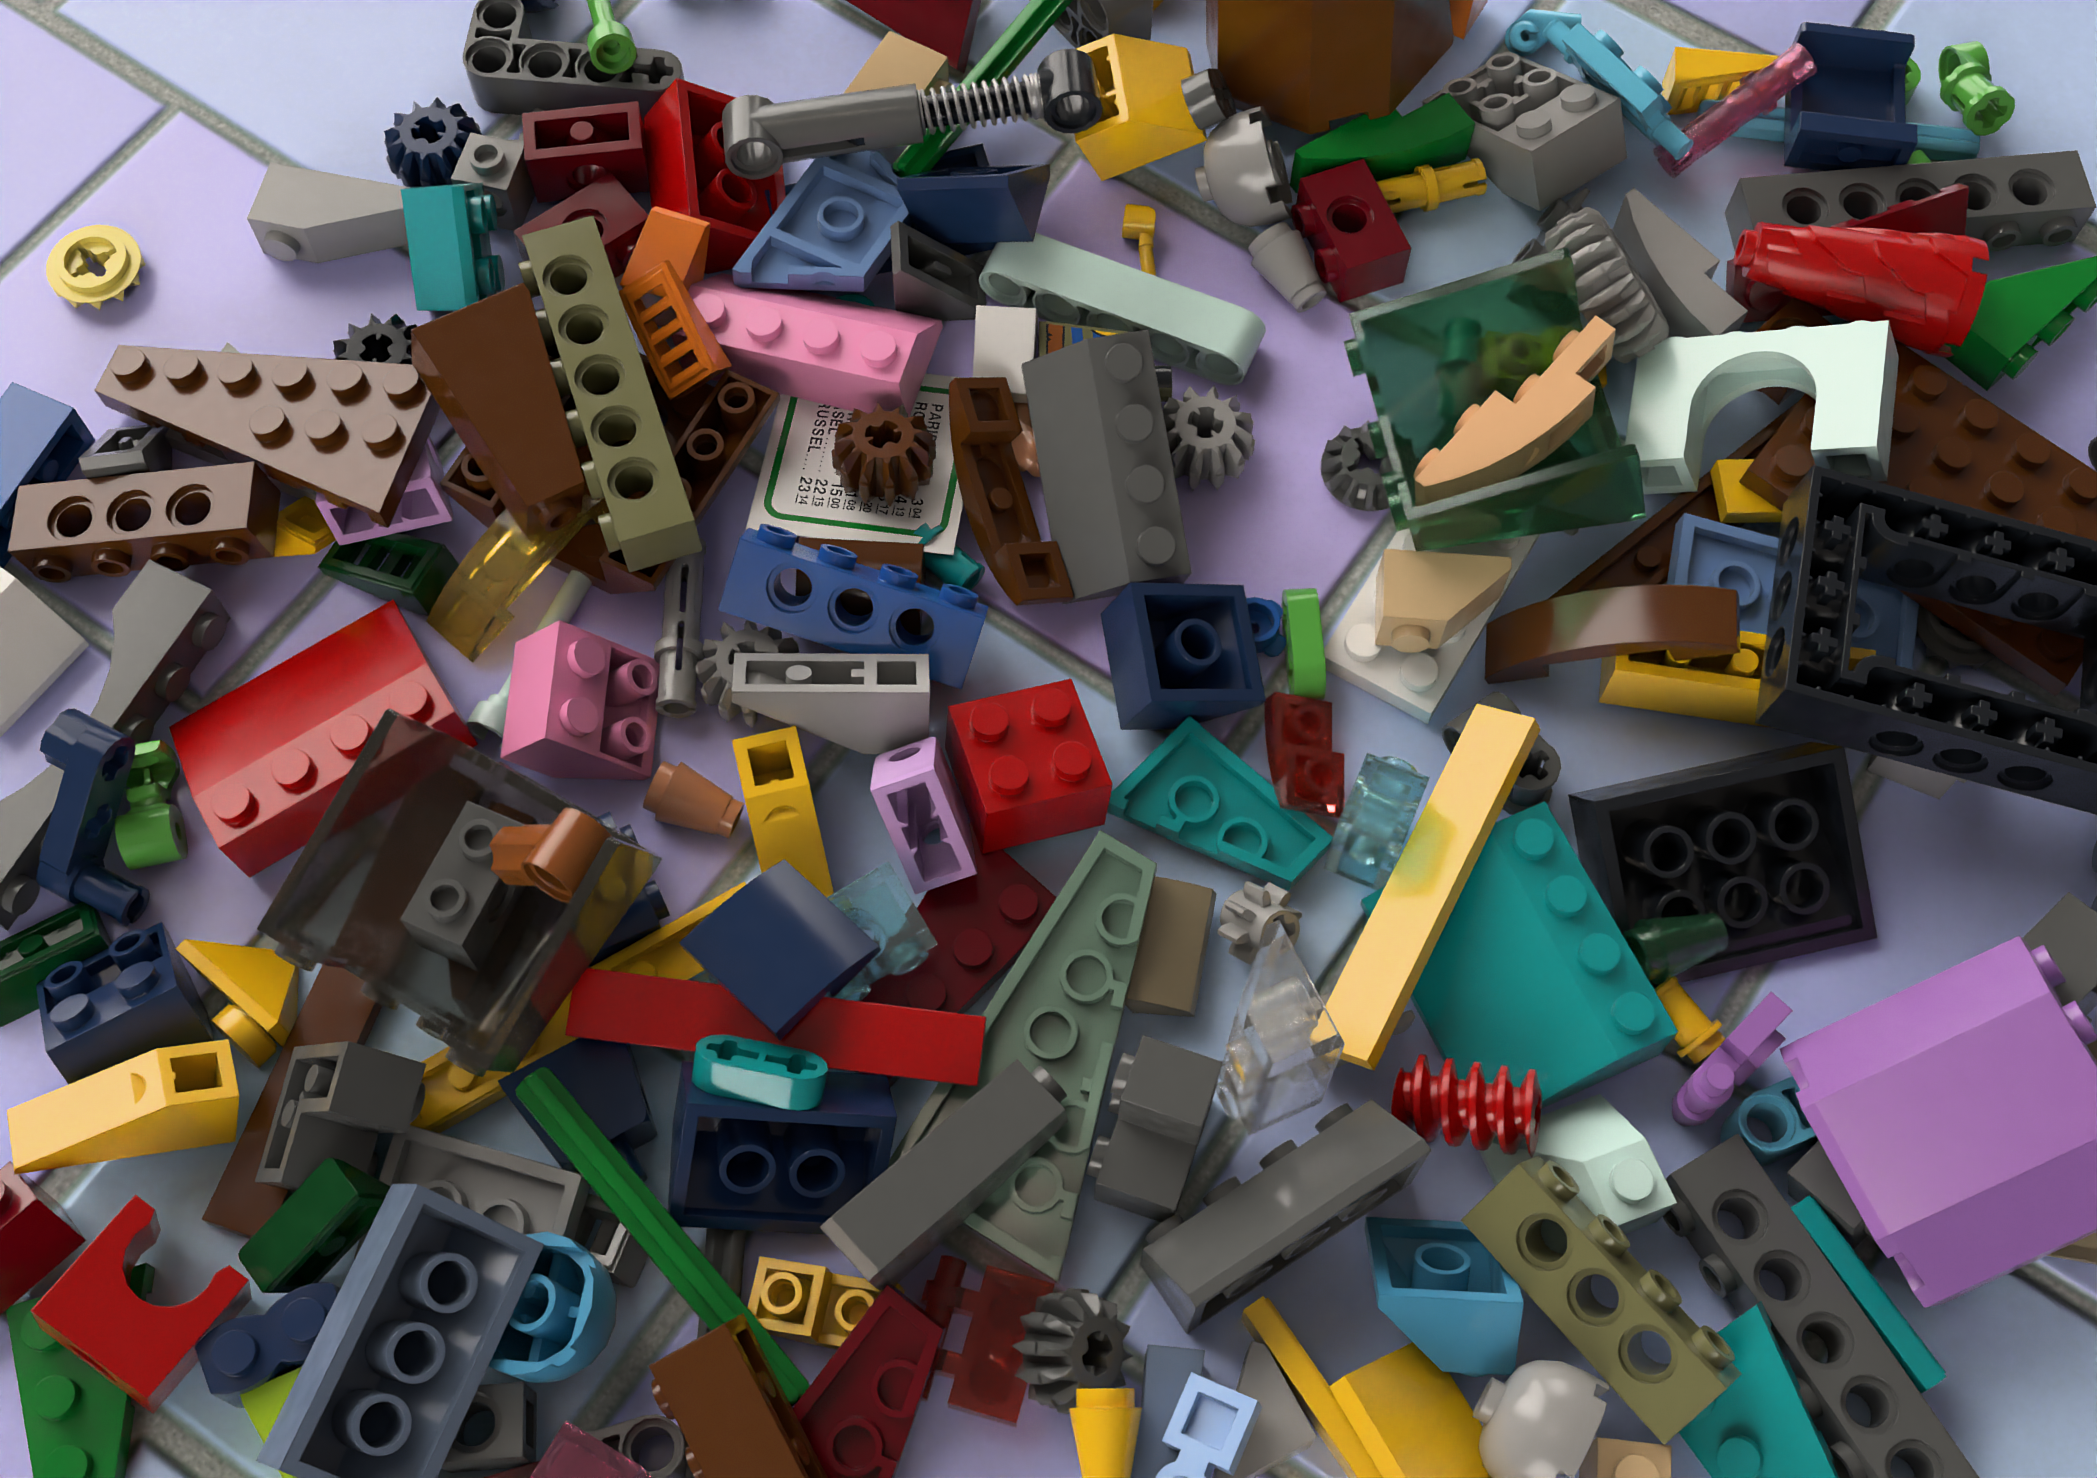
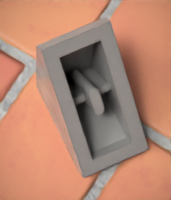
M1251 1341L1244 1358L1236 1391L1257 1400L1262 1405V1409L1234 1476L1215 1468L1212 1478H1256L1310 1448L1317 1438L1267 1346Z

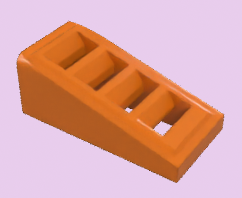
M669 260L663 261L619 291L632 326L659 383L670 401L687 396L726 371V369L732 367V364ZM663 285L667 296L646 309L640 298ZM673 307L677 318L658 329L653 319ZM683 329L687 340L670 349L666 340ZM694 351L698 361L683 370L678 360Z

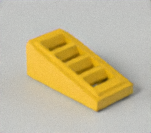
M1675 47L1662 81V87L1664 88L1662 96L1672 107L1667 114L1676 115L1697 112L1701 101L1705 99L1748 104L1773 102L1788 69L1789 57ZM1766 78L1765 82H1754L1755 79Z

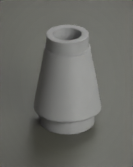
M1281 222L1269 227L1252 241L1248 248L1253 256L1251 265L1295 307L1297 312H1304L1312 308L1325 297L1327 291L1321 284L1322 281L1299 230H1291L1286 222Z

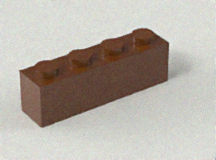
M744 1313L649 1365L655 1378L651 1383L655 1401L668 1419H676L688 1443V1446L685 1448V1456L695 1478H828Z

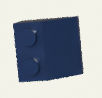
M1129 583L1100 614L1121 730L1176 729L1188 716H1191L1198 723L1258 707L1266 702L1244 585Z

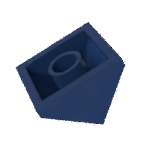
M1050 164L939 168L897 178V190L918 231L942 244L1033 242L1050 179Z

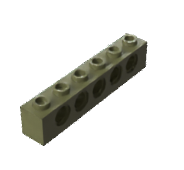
M594 216L522 235L530 260L519 262L518 265L531 298L541 296L545 308L535 312L545 347L556 344L561 357L550 361L559 395L564 397L572 394L576 409L565 412L576 448L588 445L593 458L591 461L581 463L592 500L605 497L610 512L597 516L609 553L622 550L630 573L703 551L695 520ZM596 340L589 344H583L587 341ZM604 390H613L608 394L597 395ZM622 440H631L628 444L623 446H612L616 442ZM636 492H649L640 499H627Z

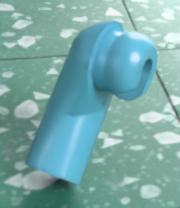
M1530 9L1507 29L1505 44L1510 52L1516 53L1521 57L1531 55L1548 42L1547 39L1543 38L1542 33L1552 20L1560 18L1569 29H1572L1578 22L1581 24L1582 16L1576 13Z

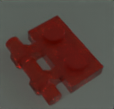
M941 1255L934 1280L926 1281L920 1302L926 1305L925 1311L942 1324L946 1330L921 1401L928 1400L934 1376H945L954 1379L947 1402L948 1408L1017 1427L1029 1383L1015 1376L1023 1362V1354L1012 1347V1345L1024 1340L1026 1334L1020 1316L1035 1312L1037 1297L1054 1293L1055 1284L987 1265L980 1292L961 1287L967 1262L953 1256ZM953 1314L972 1317L962 1354L943 1349Z

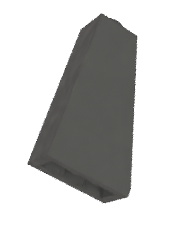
M1016 1059L820 1226L821 1230L867 1281L880 1292L890 1283L896 1286L1068 1122L1066 1110L1060 1104L1067 1097L1066 1092L1040 1065L1030 1073Z

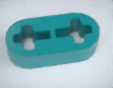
M710 1035L696 1043L691 1081L697 1088L716 1096L800 1111L817 1107L822 1102L828 1067L823 1058L802 1049L731 1035Z

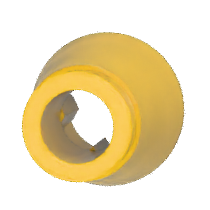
M1135 1388L1076 1389V1408H1069L1082 1478H1131L1142 1407H1135Z

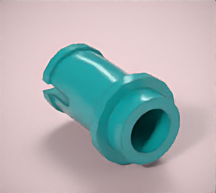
M924 523L913 534L922 536L923 538L919 541V544L926 545L944 528L938 525L930 529L928 524ZM956 544L953 555L924 552L925 567L945 584H952L972 590L985 573V567L981 563H977Z

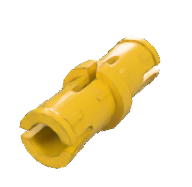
M1479 158L1434 169L1429 164L1417 166L1411 174L1376 181L1392 213L1419 207L1424 212L1436 210L1439 203L1473 195H1484L1487 189L1485 182L1478 184V180L1487 179L1484 165Z

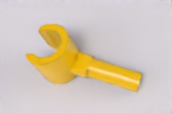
M1126 204L1122 238L1139 240L1138 251L1141 271L1156 276L1153 254L1156 212L1149 206Z

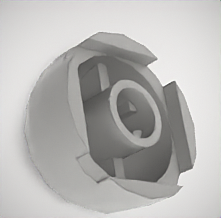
M1264 106L1239 112L1229 117V119L1220 122L1210 132L1204 145V166L1195 168L1196 182L1202 200L1204 202L1214 200L1222 216L1234 224L1249 227L1273 224L1292 218L1291 210L1286 205L1292 203V195L1278 140L1273 142L1272 140L1266 141L1263 128L1272 125V122Z
M1535 1360L1519 1366L1504 1383L1492 1377L1484 1388L1473 1412V1417L1484 1423L1478 1448L1483 1467L1490 1477L1556 1478L1558 1474H1566L1574 1478L1595 1438L1603 1418L1607 1402L1598 1397L1609 1391V1384L1580 1368L1562 1361Z

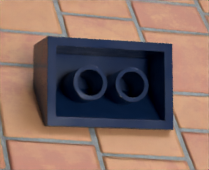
M682 1061L673 1117L668 1212L681 1227L826 1235L820 1226L888 1169L897 1114L887 1076L827 1071L822 1102L812 1109L797 1111L716 1096L704 1092L691 1081L693 1062Z

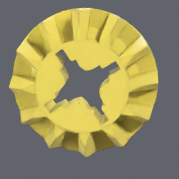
M92 225L69 233L55 245L47 260L46 275L58 297L62 296L75 308L84 303H89L100 310L105 300L114 297L123 301L124 290L128 286L140 285L138 272L140 268L145 266V262L137 242L126 231L109 225ZM90 257L94 263L98 262L99 265L105 267L106 274L102 277H97L94 273L90 272L86 259Z

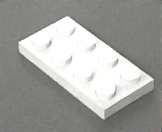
M1485 494L1456 505L1426 513L1416 507L1414 503L1386 549L1511 557L1512 569L1501 597L1438 649L1427 648L1421 652L1406 653L1395 650L1392 646L1375 645L1376 576L1382 559L1381 556L1324 648L1326 670L1428 724L1539 538L1544 524Z

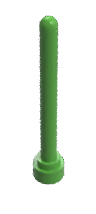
M587 0L594 25L587 38V46L592 63L598 70L608 74H618L626 71L633 65L637 55L630 30L622 23L616 22L610 0Z

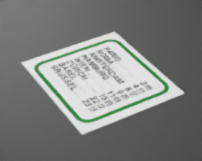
M925 374L910 417L923 416L924 422L927 425V432L933 434V440L936 442V459L933 460V475L930 478L929 485L918 486L914 500L897 495L891 507L881 497H875L865 505L859 491L845 493L844 487L840 483V476L836 475V469L832 466L831 451L834 449L835 433L837 432L838 424L850 422L853 411L781 394L746 530L748 528L759 530L760 524H769L789 530L800 537L919 543L923 537L914 534V532L922 524L927 523L930 529L938 525L944 529L924 545V552L953 555L963 500L957 479L951 443L949 383L954 378L960 377Z

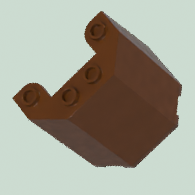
M1206 0V45L1212 69H1219L1223 74L1232 94L1235 107L1246 111L1264 106L1271 121L1310 135L1330 130L1331 120L1359 113L1366 114L1370 120L1390 115L1452 46L1454 41L1449 0Z

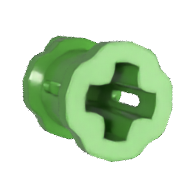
M1973 41L1946 46L1941 52L1938 65L1941 100L1952 111H1959L1963 115L1964 125L1974 135L1986 136L1995 133L2011 118L2015 109V99L2003 87L1995 86L1992 83L1989 58L1986 49L1980 42Z

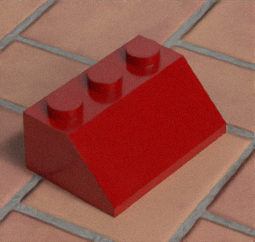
M676 78L644 116L651 208L657 206L710 222L704 273L710 274L729 270L735 266L771 218L764 190L770 191L772 215L786 198L783 165H781L777 172L762 179H745L732 173L725 163L722 111L726 104L736 97Z

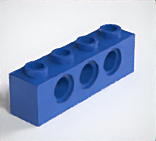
M760 524L759 530L748 528L739 538L718 608L719 611L850 654H929V679L962 690L988 610V606L977 603L979 596L976 593L952 584H943L941 590L916 583L918 579L916 573L891 564H882L880 570L856 563L858 556L855 553L838 546L821 544L820 550H816L795 543L796 534L774 525ZM795 568L806 573L812 584V592L805 596H794L788 593L781 583V571ZM851 588L866 592L872 600L873 611L863 616L850 614L842 606L841 593ZM908 609H921L932 618L934 629L925 635H913L902 626L900 615Z

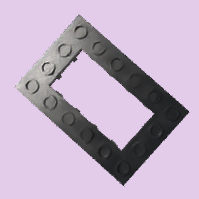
M1813 465L1783 504L1755 723L2097 815V541ZM1858 579L2084 639L2080 708L2075 709L2073 712L2025 700L2026 694L2017 691H2011L2006 695L1961 683V676L1947 673L1942 678L1895 665L1896 659L1882 655L1864 657L1851 671L1848 670L1852 634L1860 626L1861 614L1855 613Z

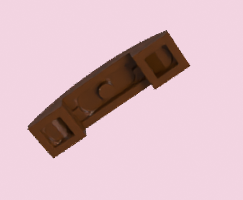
M1006 377L954 378L949 383V420L955 469L971 529L989 569L1006 595L1016 606L1069 602L1074 595L1057 541H1041L1020 469L1014 455L1011 442L1023 430Z
M1637 585L1573 593L1533 603L1502 615L1486 624L1484 679L1488 684L1543 678L1549 677V664L1666 649L1670 651L1675 661L1740 653L1739 594L1734 589L1710 586Z

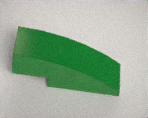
M1449 92L1404 116H1401L1396 109L1390 115L1371 120L1366 114H1363L1296 149L1289 185L1295 193H1298L1300 178L1361 159L1365 160L1375 181L1411 174L1417 166L1429 164L1433 169L1456 164L1467 157L1475 122Z

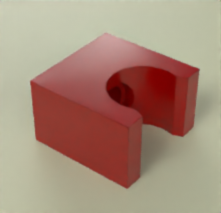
M135 1194L30 1311L40 1329L154 1414L199 1361L195 1350L197 1343L218 1325L236 1318L252 1299L249 1280L228 1265L216 1272L208 1287L191 1301L176 1306H155L138 1298L129 1287L132 1269L141 1254L156 1243L161 1228L156 1210Z

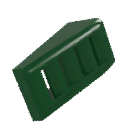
M400 532L339 546L336 540L318 566L322 573L388 602L394 599L398 606L431 618L438 615L463 576L462 567L446 545ZM365 544L371 545L359 564H353ZM388 553H390V554L388 555V557L386 558V560L384 561V563L382 564V566L380 567V569L377 571V569L379 568V566H380L381 563L383 562V560H384V558L386 557V555H387Z

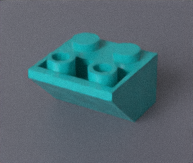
M483 182L401 189L417 311H456L497 293L496 291L504 290L505 278L502 259L500 255H492L489 231L497 230L496 205L492 194L484 195Z

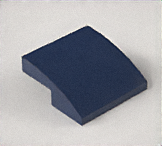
M785 859L734 893L679 942L683 949L779 1041L826 994L834 998L881 951L880 946Z

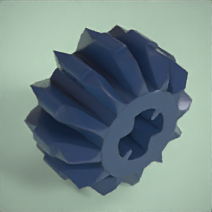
M437 97L430 107L423 108L413 101L412 113L409 115L394 113V127L384 131V143L388 154L386 159L391 172L396 175L397 179H401L406 187L453 185L451 177L470 132L480 135L482 133L478 123H475L473 117L467 116L466 111L462 109L459 103L446 108L445 104Z

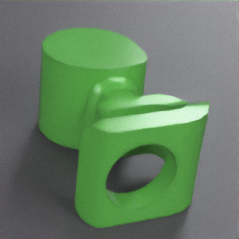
M162 740L135 744L134 760L126 783L130 788L126 789V796L130 802L131 810L115 818V834L122 859L130 870L186 859L188 855L187 836L182 813L174 804H166V801L171 799L173 785L180 773V764L175 751Z

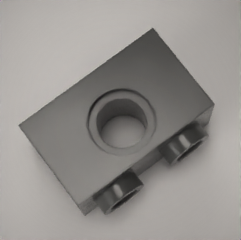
M470 801L466 802L400 918L403 925L420 947L473 970L480 971L526 885H507L491 870L493 852L489 844L503 826H524L525 824Z

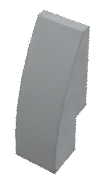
M1635 188L1631 189L1625 195L1613 230L1661 308V312L1669 326V337H1702L1724 335L1729 332L1739 331L1748 310L1712 281L1720 260Z

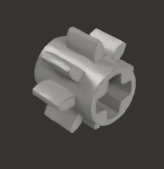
M1247 881L1244 884L1243 890L1233 893L1225 900L1220 914L1221 927L1217 932L1220 936L1232 941L1228 953L1249 965L1256 958L1269 965H1274L1277 957L1287 954L1297 942L1300 932L1299 919L1302 917L1301 912L1287 906L1291 893L1270 882L1262 888Z

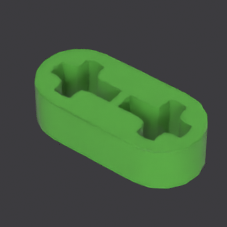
M1315 588L1284 589L1281 604L1283 610L1282 632L1286 639L1284 652L1290 700L1292 702L1324 700L1326 692V664L1317 590Z

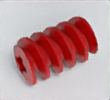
M1420 1054L1411 1072L1404 1071L1402 1067L1396 1076L1391 1114L1411 1130H1413L1415 1125L1417 1134L1427 1143L1434 1142L1442 1129L1445 1141L1449 1146H1461L1470 1131L1472 1144L1476 1150H1488L1497 1135L1502 1152L1513 1155L1516 1154L1525 1137L1528 1153L1533 1157L1540 1129L1542 1092L1536 1069H1529L1521 1086L1515 1087L1512 1084L1509 1066L1501 1065L1493 1083L1485 1082L1481 1062L1474 1061L1466 1079H1458L1454 1058L1447 1057L1439 1075L1436 1076L1431 1075L1427 1055Z

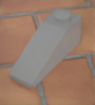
M270 162L247 220L263 253L269 254L276 259L283 261L298 259L314 263L342 259L408 245L401 189L410 187Z
M734 653L732 703L788 725L796 726L798 729L859 753L882 754L929 738V654Z

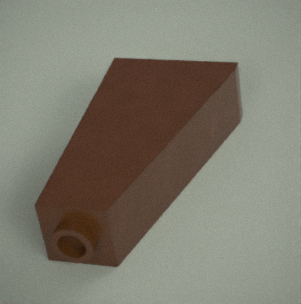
M522 282L411 329L412 365L524 536L527 538L544 529L549 532L556 531L572 522L582 510L584 478L532 298L525 284Z

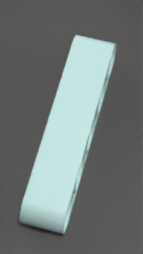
M1035 233L1033 242H997L978 279L982 290L993 300L1009 307L1036 308L1038 317L1050 322L1128 332L1149 330L1154 360L1224 385L1242 383L1266 332L1263 321L1252 311L1038 233Z

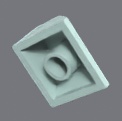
M1601 1094L1542 1115L1538 1142L1533 1157L1528 1153L1525 1137L1518 1151L1513 1155L1502 1152L1497 1135L1488 1150H1479L1495 1186L1519 1163L1539 1155L1545 1162L1548 1160L1556 1162L1575 1180L1580 1190L1576 1196L1595 1216L1602 1214L1611 1219L1624 1234L1657 1222L1677 1203L1646 1138ZM1544 1219L1541 1234L1545 1244L1551 1250L1564 1254L1568 1243L1565 1231L1555 1221Z

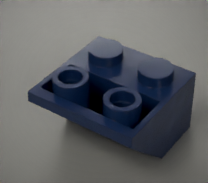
M162 922L145 930L129 931L118 937L109 948L81 962L71 961L62 964L54 969L45 980L36 984L45 1051L68 1085L156 1048L215 1041L208 1012L178 951L175 949L176 947L168 930Z

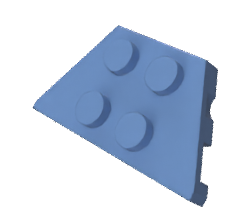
M879 150L874 153L864 151L814 159L732 268L734 285L741 288L864 292L892 253L890 226L900 221L911 227L914 222L897 190V178L899 177L893 173L892 165Z

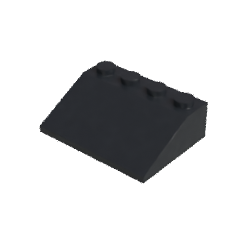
M1807 742L1568 794L1582 866L1653 989L1673 975L1678 979V983L1877 938L1845 747Z

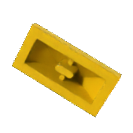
M184 939L175 948L199 974L233 1004H236L248 1014L282 1048L284 1047L298 1014V952Z

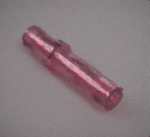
M1795 43L1756 74L1750 71L1740 79V86L1681 130L1694 142L1692 148L1684 157L1675 160L1662 145H1658L1653 149L1654 155L1660 157L1657 161L1672 178H1676L1681 172L1691 166L1692 163L1714 149L1751 119H1754L1760 113L1766 116L1777 108V101L1798 84H1801L1807 78L1817 73L1816 65L1811 64L1814 60L1809 52L1799 43Z

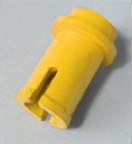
M1674 975L1654 989L1678 1030L1673 1039L1680 1046L1676 1051L1680 1057L1687 1055L1696 1064L1715 1051L1726 1039L1718 1030L1722 1026L1721 1022L1718 1019L1711 1022L1678 983V979Z

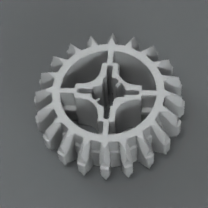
M1585 207L1577 213L1572 212L1559 220L1557 226L1545 233L1546 250L1551 257V261L1587 322L1589 323L1596 315L1616 329L1612 352L1615 360L1624 364L1654 350L1655 345L1669 338L1667 320L1653 297L1654 295L1613 229L1610 228L1599 211Z

